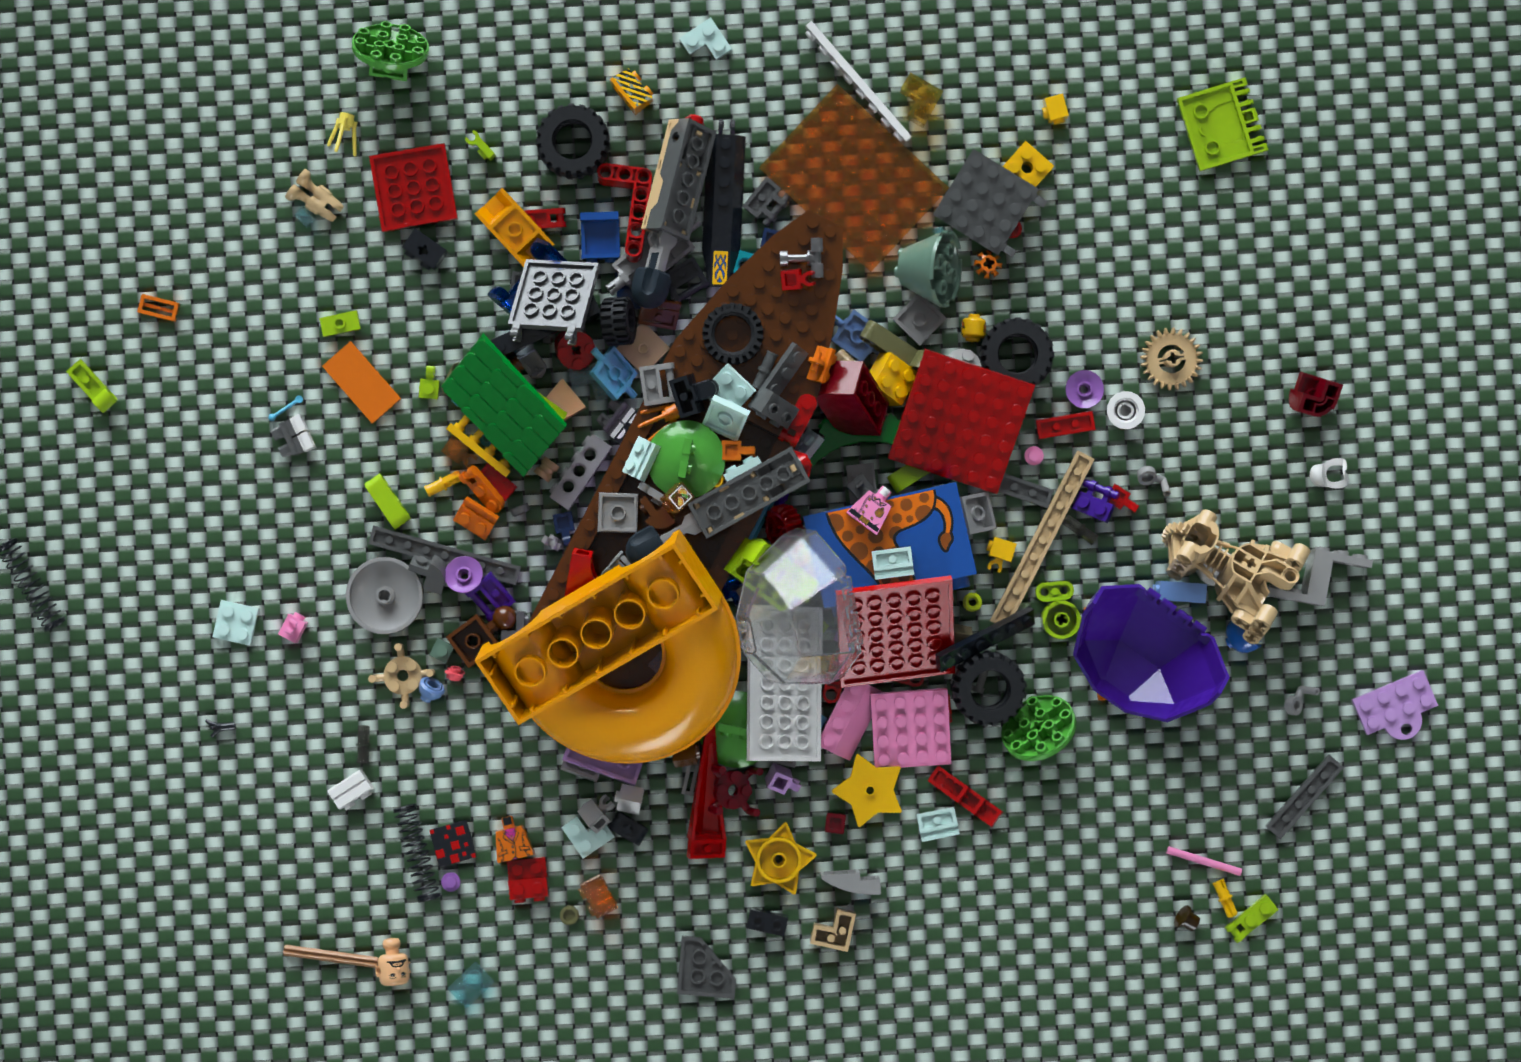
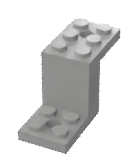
M1315 547V549L1310 550L1311 552L1307 558L1301 590L1292 588L1286 591L1279 589L1273 584H1269L1268 589L1270 593L1268 596L1315 606H1325L1333 562L1359 568H1372L1373 560H1369L1367 555L1353 554L1349 556L1347 551L1334 550V552H1330V548Z

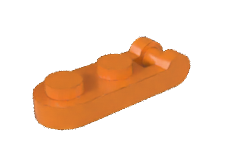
M472 465L467 471L459 475V480L472 490L487 509L493 513H498L504 508L505 502L503 497L477 466Z

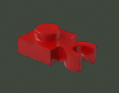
M801 269L780 271L782 290L803 289V284L806 286L816 284V282L808 280V276L815 274V271H807L802 274Z

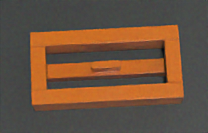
M142 294L137 312L176 322L180 303ZM145 299L172 305L174 308L169 309L145 303ZM143 306L172 313V316L143 310Z

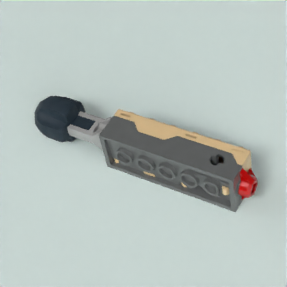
M690 114L682 119H670L668 121L641 229L649 232L650 250L646 266L635 270L631 294L634 302L643 308L653 309L665 302L671 284L670 275L665 273L670 250L676 246L677 241H689L716 136V131L706 127L704 119L699 115Z
M790 447L688 503L687 505L691 513L684 516L680 526L661 536L650 525L638 531L629 538L626 544L625 553L628 561L633 564L649 555L679 529L683 535L686 533L696 535L703 532L707 539L809 483L813 466L806 453L793 450Z

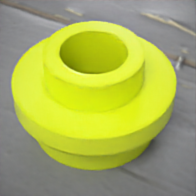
M968 593L964 596L963 606L966 610L974 612L980 609L982 599L977 593ZM971 598L976 601L974 606L969 605Z

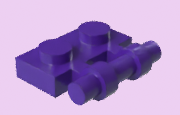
M1084 479L1082 486L1087 487L1088 491L1087 493L1079 491L1072 509L1108 523L1115 508V505L1109 503L1110 499L1114 498L1117 500L1120 493L1114 491V488L1110 486L1100 485L1095 480ZM1096 492L1103 494L1102 500L1094 497Z

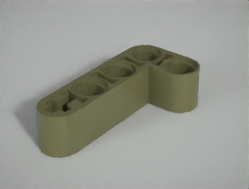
M872 320L867 321L859 336L863 342L879 353L892 352L914 370H918L924 350H916L880 324Z

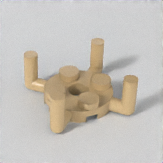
M397 643L394 645L397 657L387 663L384 674L370 675L368 681L371 683L384 681L390 691L401 695L402 702H400V707L405 709L410 705L409 694L419 687L422 677L434 676L435 670H422L414 659L405 656L404 645ZM399 671H407L408 679L406 681L399 680Z

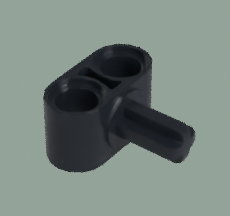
M617 811L608 827L613 832L640 846L649 831L646 826L620 811Z

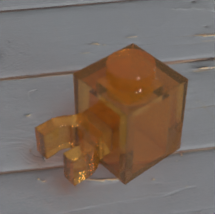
M454 436L449 439L441 452L458 464L462 460L467 468L471 466L467 462L469 458H473L476 461L478 459L476 455L467 453L470 448Z

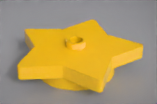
M856 754L851 776L833 788L832 793L851 804L858 827H861L877 813H901L902 810L894 792L901 768L900 766L875 767L861 755ZM868 787H872L874 789V792L872 794H868L866 792V789Z
M784 822L769 838L745 841L755 861L751 886L775 883L795 895L799 871L812 861L817 854L795 842L787 822ZM777 855L783 858L779 863L775 861Z

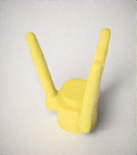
M340 112L327 146L331 145L339 128L340 131L334 149L335 152H338L344 130L350 131V128H352L353 156H356V127L358 122L354 121L355 116L352 114Z

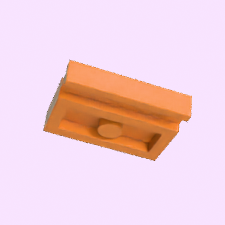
M467 496L453 521L486 540L500 516Z

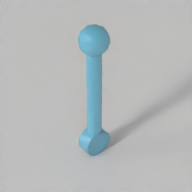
M300 395L296 396L293 402L275 414H270L268 419L274 421L277 416L295 404L302 403L303 397Z

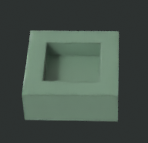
M437 638L429 655L447 664L454 648L450 643Z

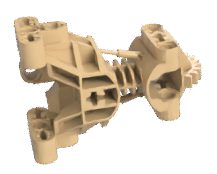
M1206 509L1184 523H1169L1161 536L1163 538L1162 542L1165 543L1164 546L1168 547L1169 567L1166 570L1167 575L1174 580H1181L1184 576L1191 575L1200 569L1209 579L1215 582V590L1218 595L1216 600L1220 602L1222 599L1229 611L1233 613L1231 621L1245 630L1242 635L1243 638L1251 644H1258L1270 629L1278 614L1275 607L1263 604L1270 593L1266 583H1271L1281 590L1292 589L1299 580V572L1311 552L1310 549L1300 543H1296L1290 548L1278 541H1273L1271 545L1254 544L1255 540H1251L1250 543L1240 547L1232 546L1230 543L1218 540L1219 528L1215 523L1217 516L1212 511ZM1222 547L1227 548L1225 552L1221 551ZM1229 548L1236 549L1231 555L1227 554ZM1215 571H1218L1219 574L1215 579L1213 574Z

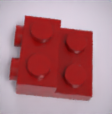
M546 857L507 861L510 900H514V903H524L527 898H533L534 901H544L545 897L549 896Z

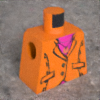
M513 816L501 818L503 829L496 831L497 863L534 855L535 852L524 825L515 826Z

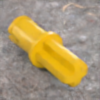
M455 471L443 478L439 477V480L424 486L428 496L431 497L444 489L447 491L448 487L461 482L459 480L460 472Z
M1221 879L1212 883L1219 897L1218 902H1221L1228 918L1236 916L1237 910L1231 898L1233 896L1229 893L1225 880Z

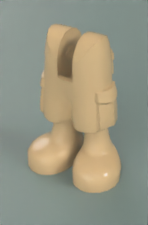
M307 169L300 173L296 183L313 193V196L310 197L295 184L290 187L285 195V198L289 201L295 199L303 201L307 210L331 222L337 216L330 210H327L325 206L329 204L339 212L344 208L343 204L332 195L330 190L323 185L317 187L312 182L311 173Z

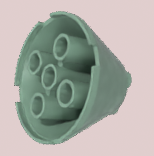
M944 230L905 248H900L898 250V266L894 269L895 277L899 278L903 286L943 308L949 307L948 303L955 300L961 282L962 259L958 257V249H961L955 232Z

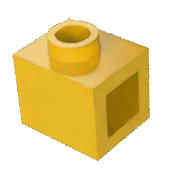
M1063 93L1044 98V108H1042L1044 119H1047L1048 123L1054 122V125L1064 123L1069 114Z

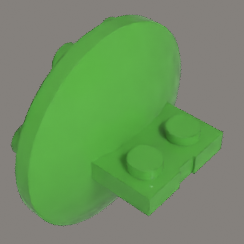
M383 21L380 24L359 28L352 38V51L359 60L369 65V76L407 81L408 69L422 64L427 59L429 44L425 37L411 29L409 25H395L388 21ZM392 27H399V32L393 31Z
M676 421L663 427L653 437L651 442L661 446L649 474L660 490L671 495L683 485L692 495V498H697L708 493L717 485L724 472L725 460H722V443L709 427L696 421ZM679 489L674 493L675 498L682 497V494L678 493Z
M735 691L728 708L715 725L717 762L727 767L742 768L753 765L758 761H746L747 692ZM704 736L700 739V742H701L702 746H703Z
M1050 695L1031 696L1022 702L1024 705H1027L1022 709L1019 708L1016 711L1018 714L1014 718L1012 716L1008 718L1009 721L1003 724L1001 731L1002 742L1007 751L1015 758L1023 761H1039L1057 754L1070 742L1077 724L1072 707L1062 698Z

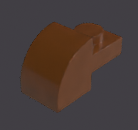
M646 496L639 500L641 502L639 507L645 515L650 514V517L645 520L648 525L656 529H666L676 523L664 507L657 511Z

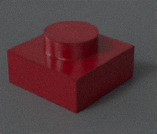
M827 812L825 832L844 834L846 815Z

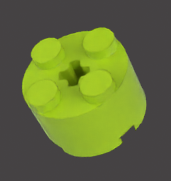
M1054 601L1043 609L1041 626L1049 636L1056 639H1066L1073 636L1079 630L1081 616L1074 604L1068 601ZM1062 614L1065 623L1059 625V621L1056 618Z

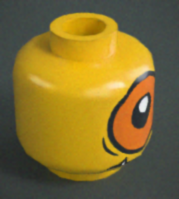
M969 314L968 318H964L961 321V336L968 342H981V339L986 336V321L980 318V314Z

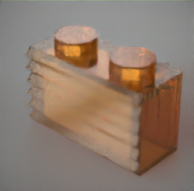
M601 873L580 883L581 888L578 891L583 899L586 898L589 902L587 908L592 917L595 915L598 919L618 908Z

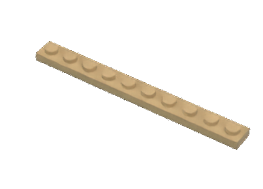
M1078 450L1076 451L990 619L991 622L996 623L1017 612L1095 460L1094 458Z

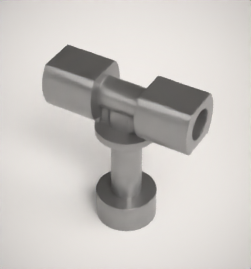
M811 238V250H807V254L788 255V251H780V267L788 266V262H807V266H811V271H815V274L811 275L812 278H823V263H821L823 238Z

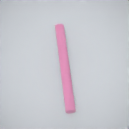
M1168 846L1166 854L1240 876L1242 873L1241 868Z

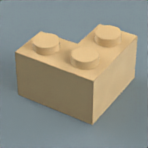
M836 908L833 926L814 922L810 944L848 952L856 912Z

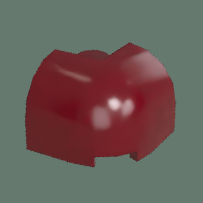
M1300 371L1295 388L1290 389L1289 405L1295 411L1314 417H1321L1330 410H1334L1343 385Z

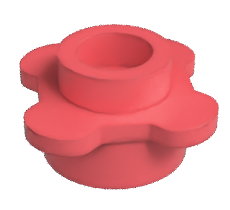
M458 666L447 667V670H445L446 678L452 681H461L465 671Z

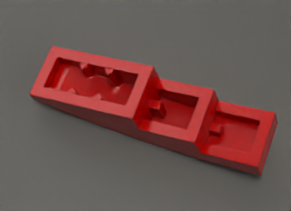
M939 765L927 780L991 827L995 825L1003 811Z

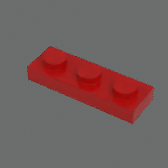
M1093 411L1035 420L1038 439L1096 430Z

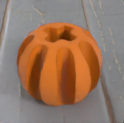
M987 250V256L983 252L977 255L981 261L974 260V266H979L980 268L975 272L978 275L983 272L985 279H989V273L993 277L999 274L995 268L1002 269V263H997L996 261L1001 259L1000 256L996 255L993 257L991 255L992 251ZM986 260H988L989 263L993 264L991 265L990 269H988L987 266H984Z

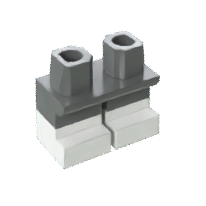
M297 414L279 423V427L271 431L275 441L282 438L286 440L287 444L278 448L282 457L297 456L316 448L301 414Z

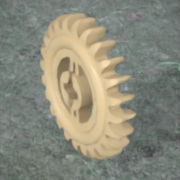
M1174 327L1170 333L1167 328H1164L1163 335L1160 331H1157V338L1150 335L1152 342L1145 341L1148 348L1141 349L1146 353V355L1140 356L1141 359L1145 360L1141 366L1147 368L1143 371V374H1150L1147 380L1155 379L1154 386L1160 382L1161 389L1167 385L1170 391L1172 385H1174L1175 389L1179 390V384L1186 387V381L1193 383L1191 376L1198 377L1195 370H1201L1202 368L1197 363H1201L1203 360L1197 356L1203 352L1196 351L1200 344L1193 345L1196 338L1189 340V332L1183 336V329H1180L1176 334ZM1167 345L1177 346L1183 351L1180 354L1177 350H1169L1162 358H1158L1160 350ZM1171 354H1172V357H1180V358L1176 359L1175 361H1173V364H1172V361H1168V360L1163 361V362H1159V361H1161V360L1167 359L1168 357L1171 356ZM1182 360H1185L1183 368L1176 373L1165 372L1159 366L1164 364L1168 368L1178 366Z

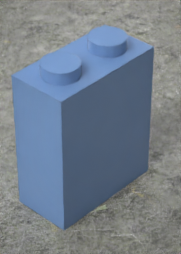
M1155 581V585H1152V589L1161 595L1160 600L1165 597L1167 600L1174 602L1206 603L1207 584Z

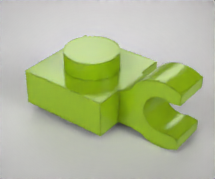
M473 130L472 133L475 135V140L470 141L466 137L465 141L471 146L476 145L479 148L477 152L484 160L488 158L492 161L496 157L495 153L480 138L479 134Z
M426 366V379L420 378L418 398L438 399L440 380H434L435 366Z

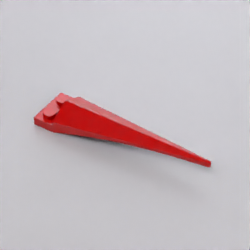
M715 726L704 736L687 833V858L689 859L725 858L726 832L723 813L717 815L708 811V807L715 801L713 792L715 787L714 781L717 778L711 771L712 765H718Z

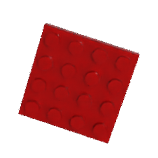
M445 143L369 156L382 232L458 219Z

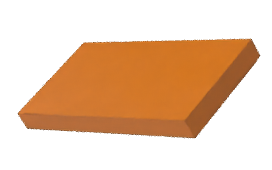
M352 341L322 365L372 424L401 400V397Z

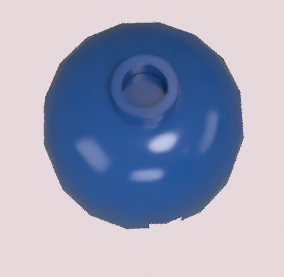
M1232 621L1228 623L1225 641L1229 648H1234L1240 653H1249L1261 647L1260 644H1251L1243 638L1244 629L1235 625Z

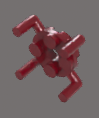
M712 765L711 771L717 778L714 781L715 787L713 792L715 801L708 807V811L721 815L723 809L720 806L733 810L741 807L746 814L759 816L760 810L750 807L747 803L749 796L752 794V787L748 779L753 774L761 776L763 769L750 766L744 773L734 770L726 771L724 766ZM733 784L735 786V792L734 794L730 795L728 792V788L730 785Z

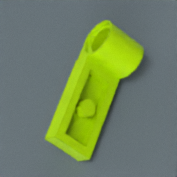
M79 359L66 371L102 413L106 412L118 401L115 395L82 359Z

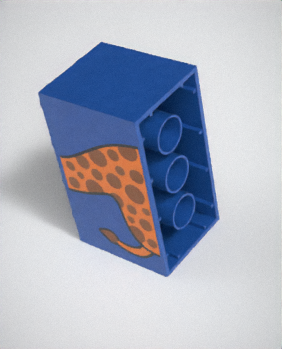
M956 482L888 497L885 502L891 508L877 535L846 513L853 505L803 516V526L805 528L815 579L818 583L817 588L822 608L830 607L832 617H836L834 590L950 575L953 580V590L969 587L968 576L977 574ZM911 546L914 575L875 580L872 551Z

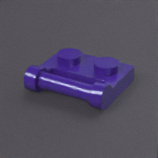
M491 571L482 578L480 585L476 589L464 593L486 615L485 618L488 622L493 620L492 616L496 609L490 610L476 593L479 589L496 609L500 606H511L515 603V599Z

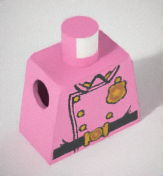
M884 486L876 494L869 490L846 513L877 535L891 508L885 501L892 492Z

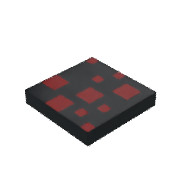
M467 820L429 830L439 867L477 857Z

